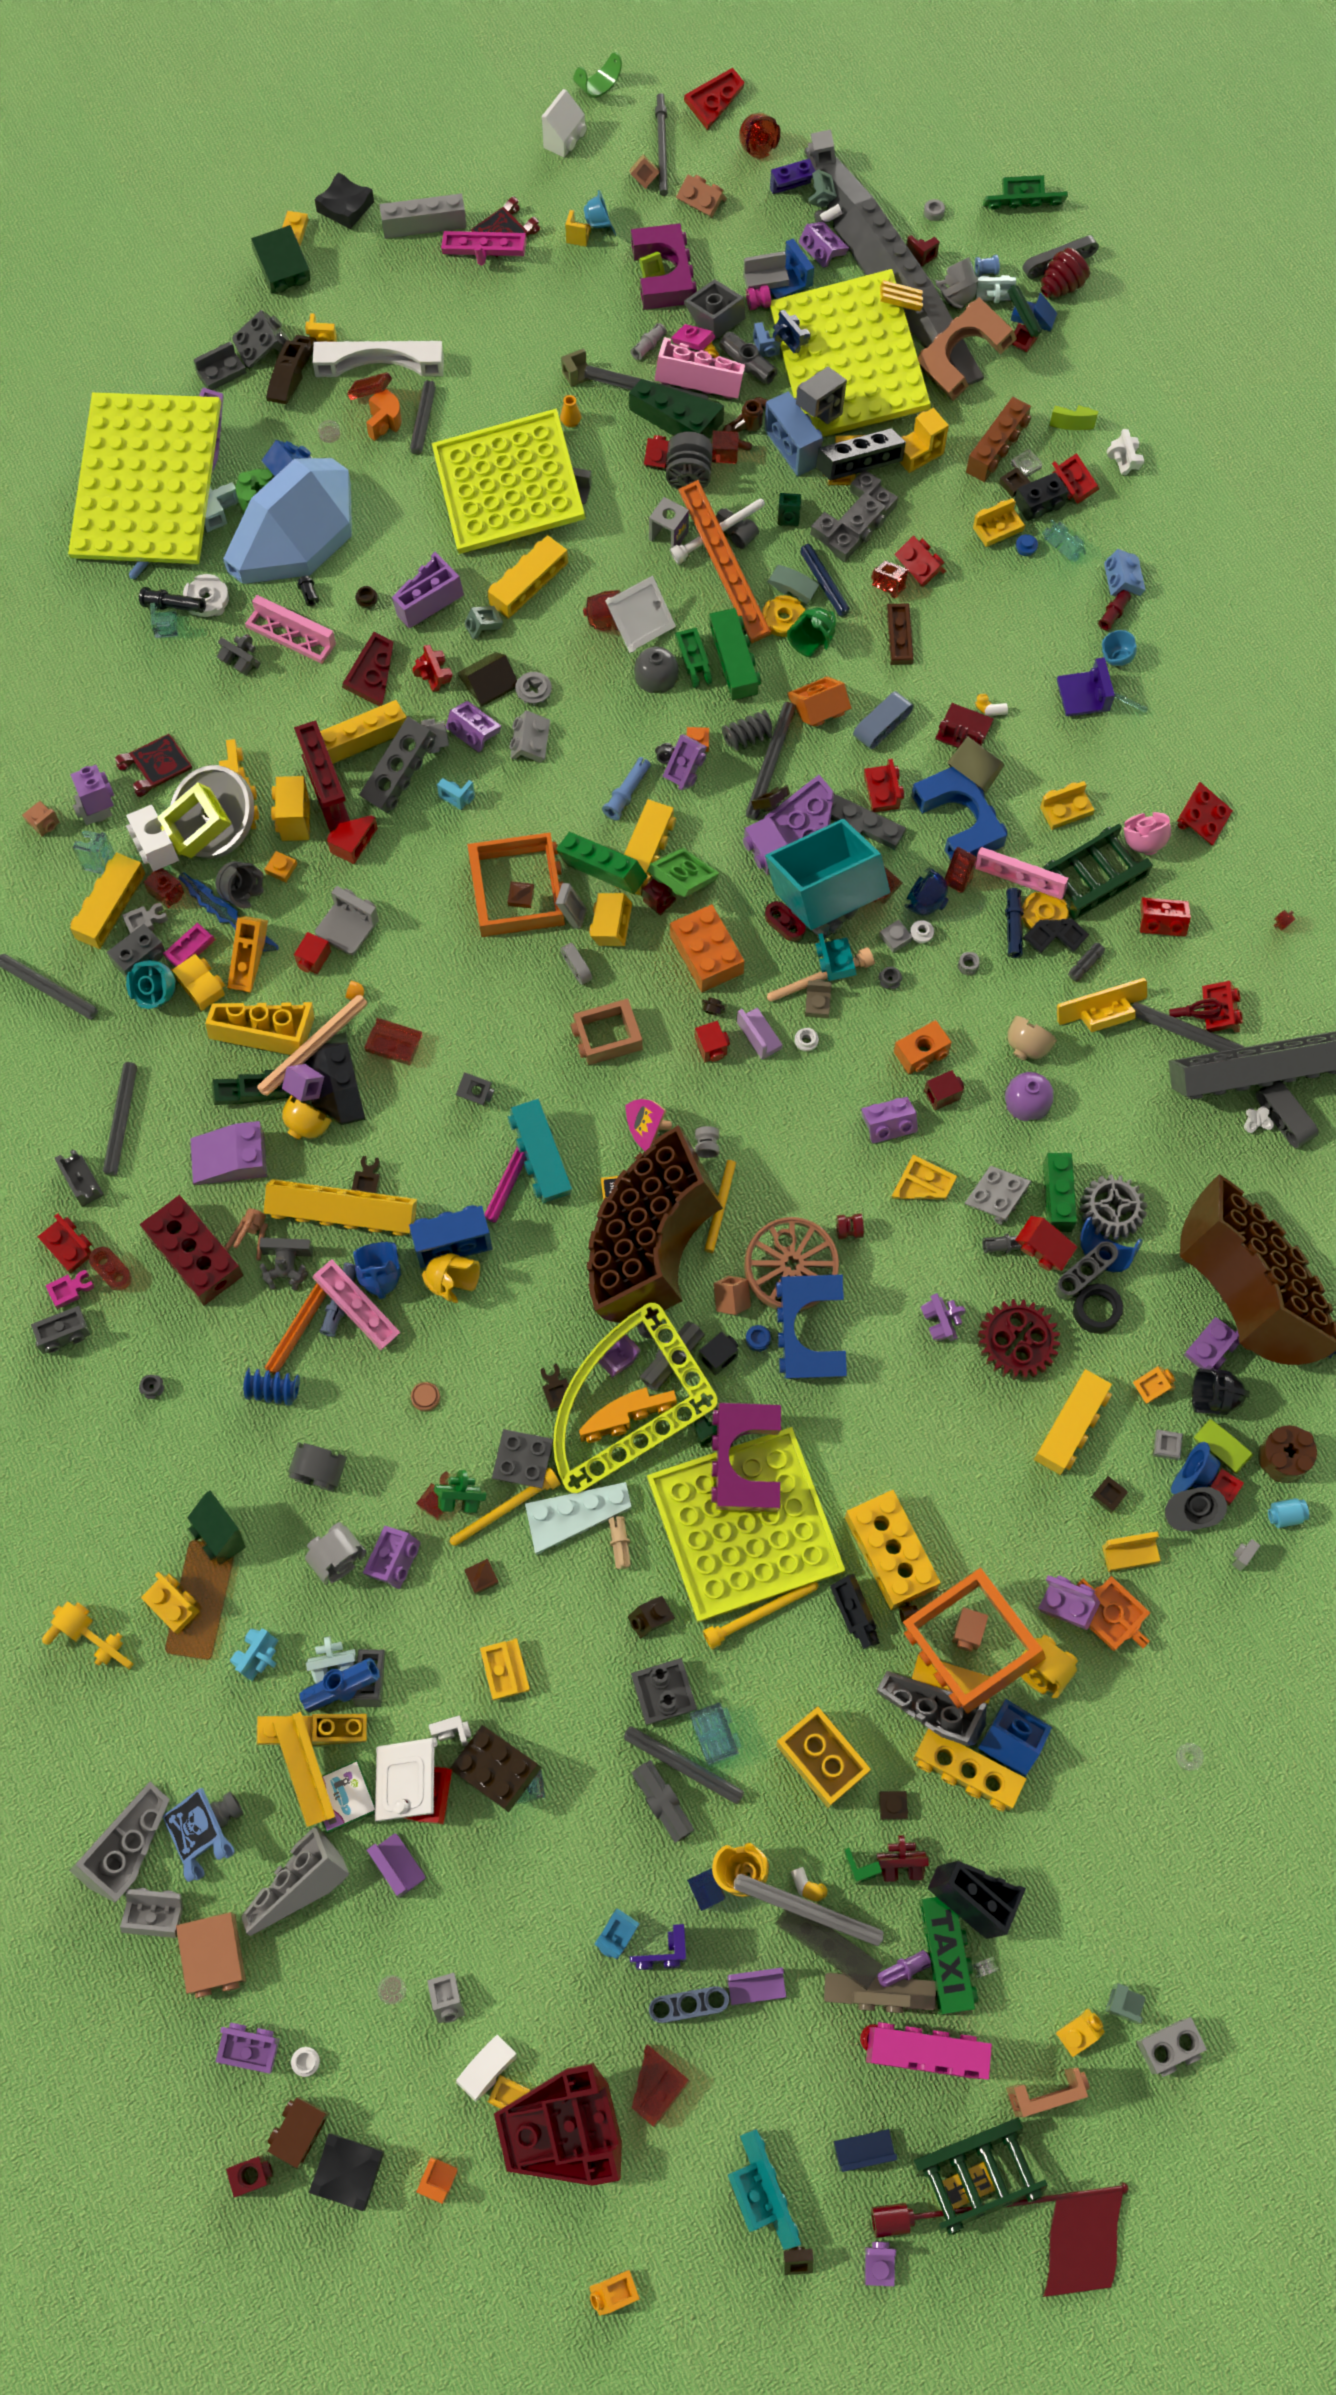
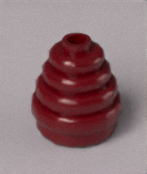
M1065 248L1063 251L1057 252L1049 263L1044 277L1041 279L1042 287L1040 290L1046 298L1057 299L1059 296L1067 295V293H1072L1076 289L1082 288L1090 276V268L1087 262L1073 248Z

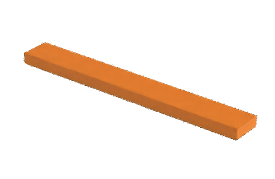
M699 480L678 489L686 508L689 509L690 517L733 607L736 608L738 616L743 618L744 630L748 635L750 643L752 644L771 635L766 620Z

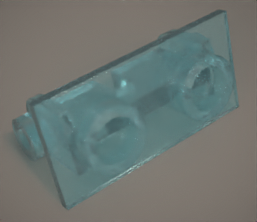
M1052 519L1050 520L1052 527L1051 529L1046 528L1043 531L1044 540L1054 548H1057L1062 542L1063 545L1059 552L1069 561H1077L1080 557L1079 552H1082L1084 555L1086 554L1083 546L1085 543L1077 535L1072 537L1068 533V528L1063 523L1058 522L1057 524Z

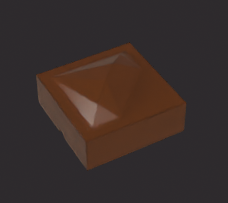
M511 881L508 906L531 909L534 884Z
M488 1559L464 1570L475 1595L499 1584Z

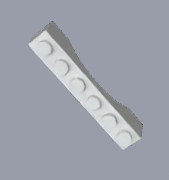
M442 341L314 342L313 366L315 376L338 377L355 367L374 363L403 366L421 376H443L444 354Z

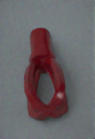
M1215 998L1202 999L1186 1007L1169 1009V1015L1175 1018L1193 1016L1200 1019H1212L1220 1015L1221 1004ZM1217 1006V1008L1213 1010L1194 1011L1197 1009Z

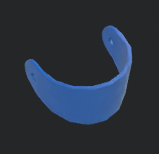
M1088 1217L1080 1236L1081 1248L1085 1256L1100 1243L1111 1242L1116 1246L1118 1256L1112 1266L1106 1271L1122 1272L1129 1268L1143 1244V1240L1139 1239L1134 1247H1126L1109 1239H1104L1101 1233L1095 1234L1096 1228L1092 1224L1093 1218ZM1107 1251L1099 1252V1256L1103 1260L1111 1259V1255Z

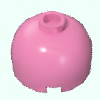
M1152 812L1153 816L1145 817V813H1142L1125 821V827H1123L1124 835L1130 848L1145 855H1153L1168 843L1171 836V825L1169 816L1164 813Z

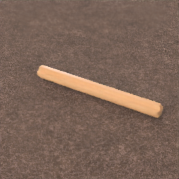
M357 995L267 1076L258 1085V1090L266 1096L273 1092L284 1081L286 1068L288 1066L302 1065L367 1006L368 1003L365 998Z

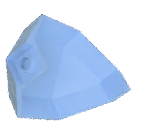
M333 458L292 460L251 498L223 558L227 572L242 584L311 575L352 536L351 482L348 469Z

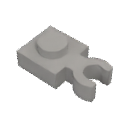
M161 903L154 904L149 911H146L143 906L122 915L130 934L142 924H145L150 930H154L153 923H164L168 920L166 913L157 915L159 911L164 910Z

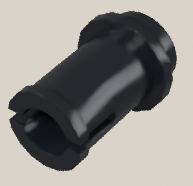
M303 576L299 578L297 587L302 591L305 604L307 606H314L316 603H319V598L314 588L315 582L310 576Z

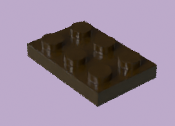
M482 1725L449 1769H452L453 1773L509 1813L542 1767Z

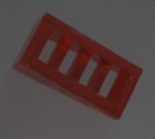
M957 847L945 875L944 883L963 893L972 881L978 858Z

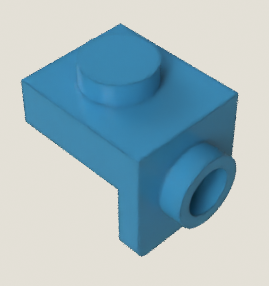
M617 1908L596 1940L595 1945L605 1956L618 1959L640 1923Z

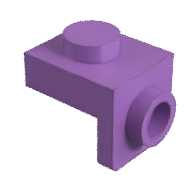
M625 1335L604 1355L599 1364L613 1378L634 1363L640 1353V1349L633 1340Z

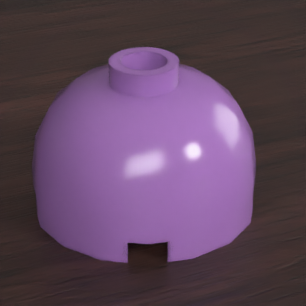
M1036 1072L1018 1074L1010 1081L1005 1091L1007 1110L1015 1118L1022 1121L1042 1119L1048 1114L1053 1103L1051 1083L1043 1075Z

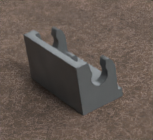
M71 1150L69 1158L64 1159L63 1156L59 1155L54 1159L78 1202L83 1207L104 1196L83 1156H79L76 1150Z

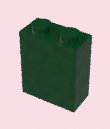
M291 225L251 238L253 252L271 294L284 292L295 285L301 286L310 281V269Z

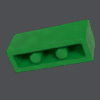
M1047 1153L1043 1162L1046 1220L1060 1232H1072L1077 1222L1072 1153Z

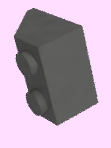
M715 279L684 300V304L697 326L713 331L715 335L714 340L746 319L744 297Z

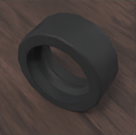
M1096 1283L1088 1285L1081 1290L1074 1302L1073 1314L1081 1328L1090 1333L1101 1334L1110 1331L1116 1326L1123 1314V1302L1115 1289L1106 1284ZM1093 1295L1102 1296L1107 1299L1113 1308L1111 1317L1104 1322L1090 1319L1083 1309L1086 1299Z

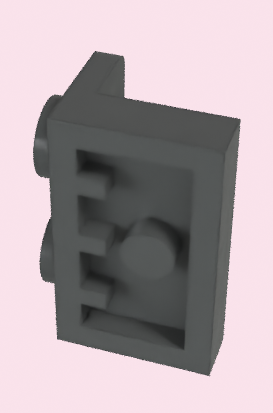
M231 342L194 359L197 375L206 388L214 390L247 373L245 366L236 355Z

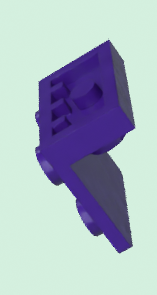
M1105 657L1096 658L1090 672L1057 677V684L1067 717L1110 711L1115 694Z
M684 1924L673 1925V1931L668 1932L669 1951L674 1950V1954L630 1956V1964L636 1965V1970L653 1969V1964L664 1963V1969L681 1968L680 1962H686Z

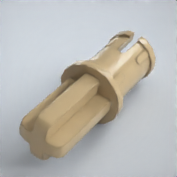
M617 1516V1521L612 1517L608 1521L612 1538L610 1546L613 1547L615 1565L617 1569H627L631 1566L628 1548L630 1539L627 1538L625 1517Z

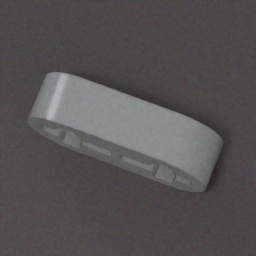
M569 943L560 948L564 960L581 985L593 979L591 972L574 944Z

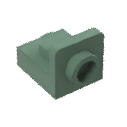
M818 169L812 173L816 193L809 197L808 200L810 204L823 208L829 205L837 196L832 175Z
M495 606L472 607L465 620V627L472 639H477L481 630L501 629L503 621Z

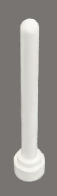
M756 500L719 523L723 532L761 509L765 505L764 500ZM699 536L684 546L676 545L669 550L675 562L679 565L686 561V557L689 556L688 553L703 545V542Z

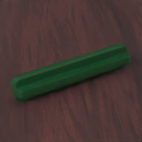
M1012 285L1008 290V294L1029 335L1037 338L1042 333V329L1020 287Z

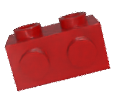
M1030 1216L1015 1239L1022 1246L1021 1250L1025 1254L1038 1259V1265L1047 1271H1051V1269L1062 1271L1077 1249V1246L1042 1217Z

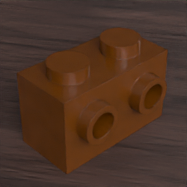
M296 2097L295 2101L290 2100L282 2113L285 2119L281 2127H275L267 2143L271 2146L267 2152L295 2168H301L330 2113L301 2097Z

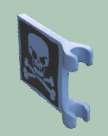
M199 1788L163 1815V1819L184 1865L186 1881L200 1880L204 1876V1870L195 1858L211 1846H213L214 1855L218 1860L224 1857L229 1858L234 1854V1848L224 1837L203 1788Z

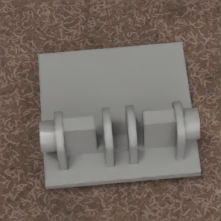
M990 1166L966 1200L965 1205L994 1215V1221L1002 1225L1008 1221L1010 1213L1015 1211L1016 1205H1019V1200L1023 1194L1027 1193V1188L1031 1181Z

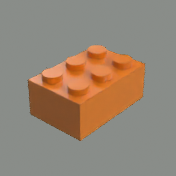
M712 904L670 923V937L701 993L744 974L745 961Z

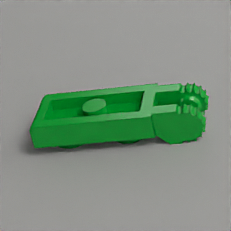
M692 628L676 632L675 638L687 674L690 675L693 688L699 687V679L696 672L703 670L706 684H712L713 680L709 669V661L698 629Z

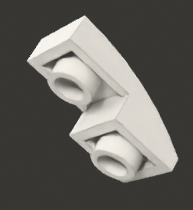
M496 2035L469 2063L456 2080V2083L476 2102L496 2083V2077L516 2060L517 2053Z

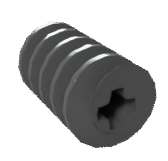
M763 710L762 713L756 712L753 717L749 715L745 720L739 719L737 724L731 722L729 727L722 726V734L726 744L729 747H733L736 752L739 751L740 743L743 748H747L748 740L752 745H755V737L760 742L764 741L763 734H766L769 739L772 738V723L766 710Z

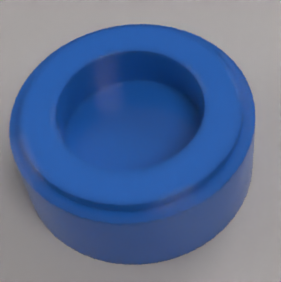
M752 1326L746 1333V1344L753 1351H764L770 1344L771 1334L764 1326Z

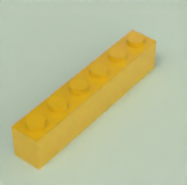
M272 1179L266 1184L264 1213L271 1214V1217L276 1219L294 1217L298 1222L315 1220L319 1221L321 1225L331 1226L337 1223L344 1224V1227L348 1229L366 1227L371 1232L388 1230L392 1231L394 1235L404 1236L407 1233H411L409 1224H413L415 1221L417 1199Z

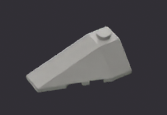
M149 1782L69 1871L92 1891L113 1902H117L135 1881L170 1799Z
M313 1827L295 1844L290 1851L294 1855L284 1868L281 1866L277 1868L274 1872L276 1877L269 1888L261 1889L241 1916L246 1934L249 1936L327 1895L349 1875L343 1857L319 1827Z

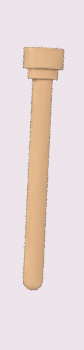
M868 947L859 950L858 954H855L853 958L855 967L867 968L875 964L874 957ZM820 971L768 993L767 999L773 1002L807 988L808 981L816 979L826 980L828 979L827 972L822 973Z

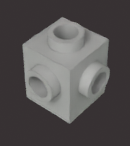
M434 719L421 721V725L437 735L433 748L427 751V753L441 751L440 747L449 746L445 721L435 722Z

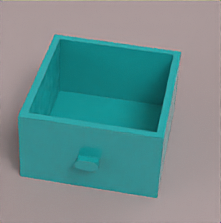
M844 818L765 855L776 895L810 930L890 893L881 853Z

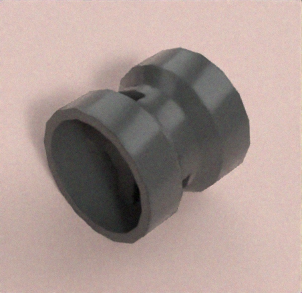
M231 1791L223 1796L222 1802L214 1801L210 1804L220 1828L225 1827L228 1821L231 1820V1817L237 1819L244 1815L239 1802Z

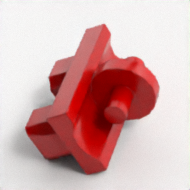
M424 645V653L415 660L416 665L412 668V672L415 677H422L423 680H428L432 692L439 691L441 684L451 682L453 674L450 668H440L445 662L443 651H433L431 645Z

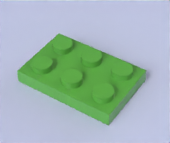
M684 848L651 863L647 870L656 881L666 884L675 894L683 897L716 881L720 874Z

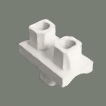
M1123 429L1121 436L1112 441L1111 446L1107 449L1108 457L1118 462L1121 475H1127L1131 469L1139 470L1144 464L1143 455L1135 454L1139 448L1138 438L1131 437L1128 429Z

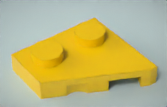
M913 1155L892 1194V1198L946 1200L957 1176Z

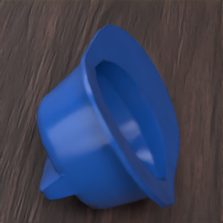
M1201 1442L1190 1452L1184 1466L1172 1483V1494L1185 1491L1189 1487H1208L1213 1483L1220 1468V1461L1210 1453L1208 1443Z

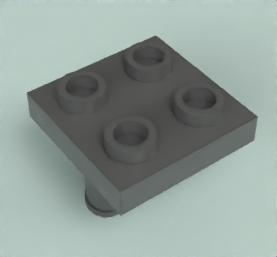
M682 1658L631 1673L646 1726L697 1711Z

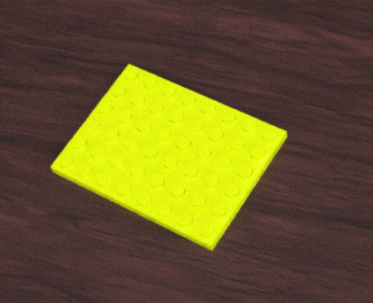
M892 269L771 300L770 309L774 325L779 320V311L785 310L789 316L796 315L798 317L801 330L807 329L811 333L808 344L801 345L799 353H793L784 341L780 344L793 398L797 397V388L802 382L807 381L826 367H830L847 380L843 413L838 418L826 424L817 416L814 418L803 410L805 414L809 415L813 426L820 430L823 437L931 409L903 307L880 301V285L882 281L896 283Z
M92 392L68 551L70 558L199 564L221 409L219 397Z

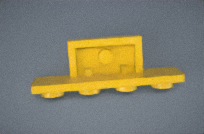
M1141 978L1057 1005V1022L1059 1025L1082 1019L1090 1032H1095L1135 1019V1010L1130 1004L1147 998V980Z

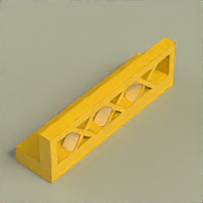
M301 1712L273 1722L306 1827L334 1818L335 1814Z

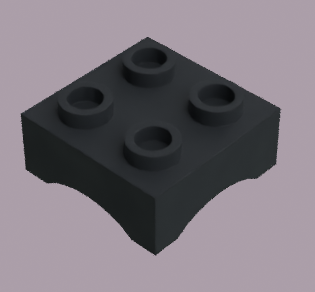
M339 172L328 189L314 199L318 213L349 229L357 223L374 203L372 189L353 183Z
M332 2133L328 2134L309 2193L360 2211H365L384 2151Z

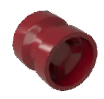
M861 1213L853 1214L851 1217L836 1215L838 1239H846L848 1236H854L855 1238L864 1237Z

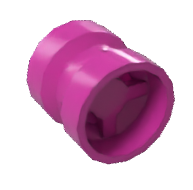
M768 285L761 286L759 291L754 288L746 289L749 311L756 310L760 305L763 308H770L771 295Z

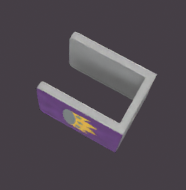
M663 497L649 517V540L653 541L664 527L671 531V548L676 545L679 546L688 534L689 509ZM667 510H672L675 513V517L667 519Z

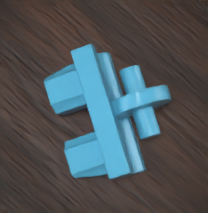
M263 1628L260 1631L250 1629L245 1636V1642L250 1647L246 1653L239 1650L236 1651L230 1662L236 1667V1671L253 1681L257 1673H262L267 1665L272 1668L276 1666L277 1663L271 1658L276 1652L274 1647L279 1640Z

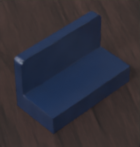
M889 2129L833 2141L839 2171L841 2172L898 2160L897 2154L894 2153Z

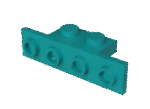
M757 2129L740 2135L750 2164L727 2175L749 2232L773 2222L783 2250L801 2245L798 2237V2228L792 2221L787 2209V2199L777 2183L776 2171L767 2157L763 2138L759 2135Z

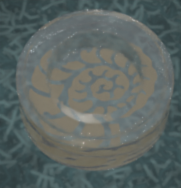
M332 420L322 422L318 427L319 437L326 443L337 441L340 437L339 425Z
M395 1975L386 1976L378 1986L379 1998L389 2005L400 2003L406 1995L405 1982Z

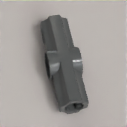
M728 331L723 336L719 347L738 363L744 364L745 373L753 374L763 384L767 385L774 380L778 369L758 353L756 345L745 343L733 332L730 333Z
M689 1321L678 1331L680 1338L690 1353L705 1336L696 1324ZM660 1349L656 1354L655 1360L640 1376V1380L655 1392L660 1389L674 1372ZM675 1351L672 1354V1361L677 1365H681L686 1361V1354L683 1351Z
M650 1760L631 1772L637 1785L646 1796L645 1800L657 1819L661 1820L674 1843L690 1835L694 1831L692 1824L679 1805L681 1804L669 1784H665L652 1761Z

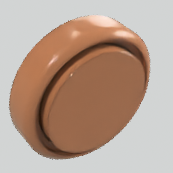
M422 1382L413 1388L411 1401L416 1409L425 1412L431 1411L439 1404L440 1393L434 1384Z

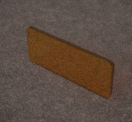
M192 1540L188 1545L179 1590L182 1593L186 1590L196 1599L197 1602L194 1605L200 1612L178 1635L169 1628L165 1651L171 1655L209 1660L213 1655L234 1556L219 1565L215 1559L211 1561L202 1550V1547L205 1546L202 1541Z

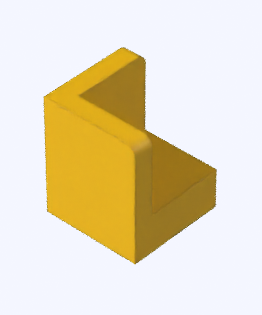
M570 210L565 224L566 243L586 247L591 233V226L575 222L574 210Z

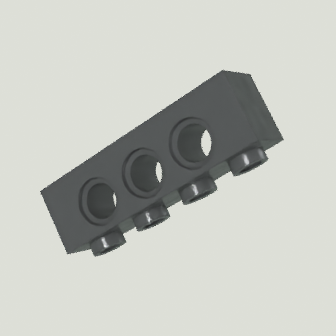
M407 716L359 796L389 814L390 810L397 806L398 797L402 791L408 788L413 773L421 767L426 752L433 748L437 735ZM415 742V748L412 751H408L409 745ZM400 762H403L402 769L396 771L397 765ZM391 781V787L384 791L385 784Z

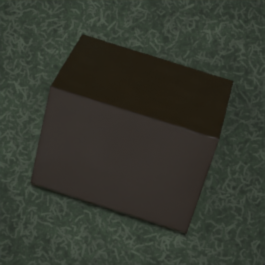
M494 652L457 672L459 678L480 707L516 689L517 678L506 655Z

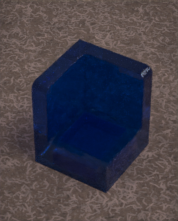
M712 1868L687 1880L701 1911L712 1908L713 1905L726 1898L722 1888L714 1879Z

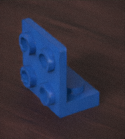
M794 239L786 241L785 267L789 277V286L769 289L774 299L790 296L813 286L814 266Z

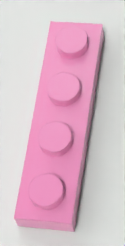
M983 847L980 848L977 854L975 869L1061 900L1066 894L1069 878Z
M332 1259L313 1275L312 1278L380 1351L400 1334V1331Z

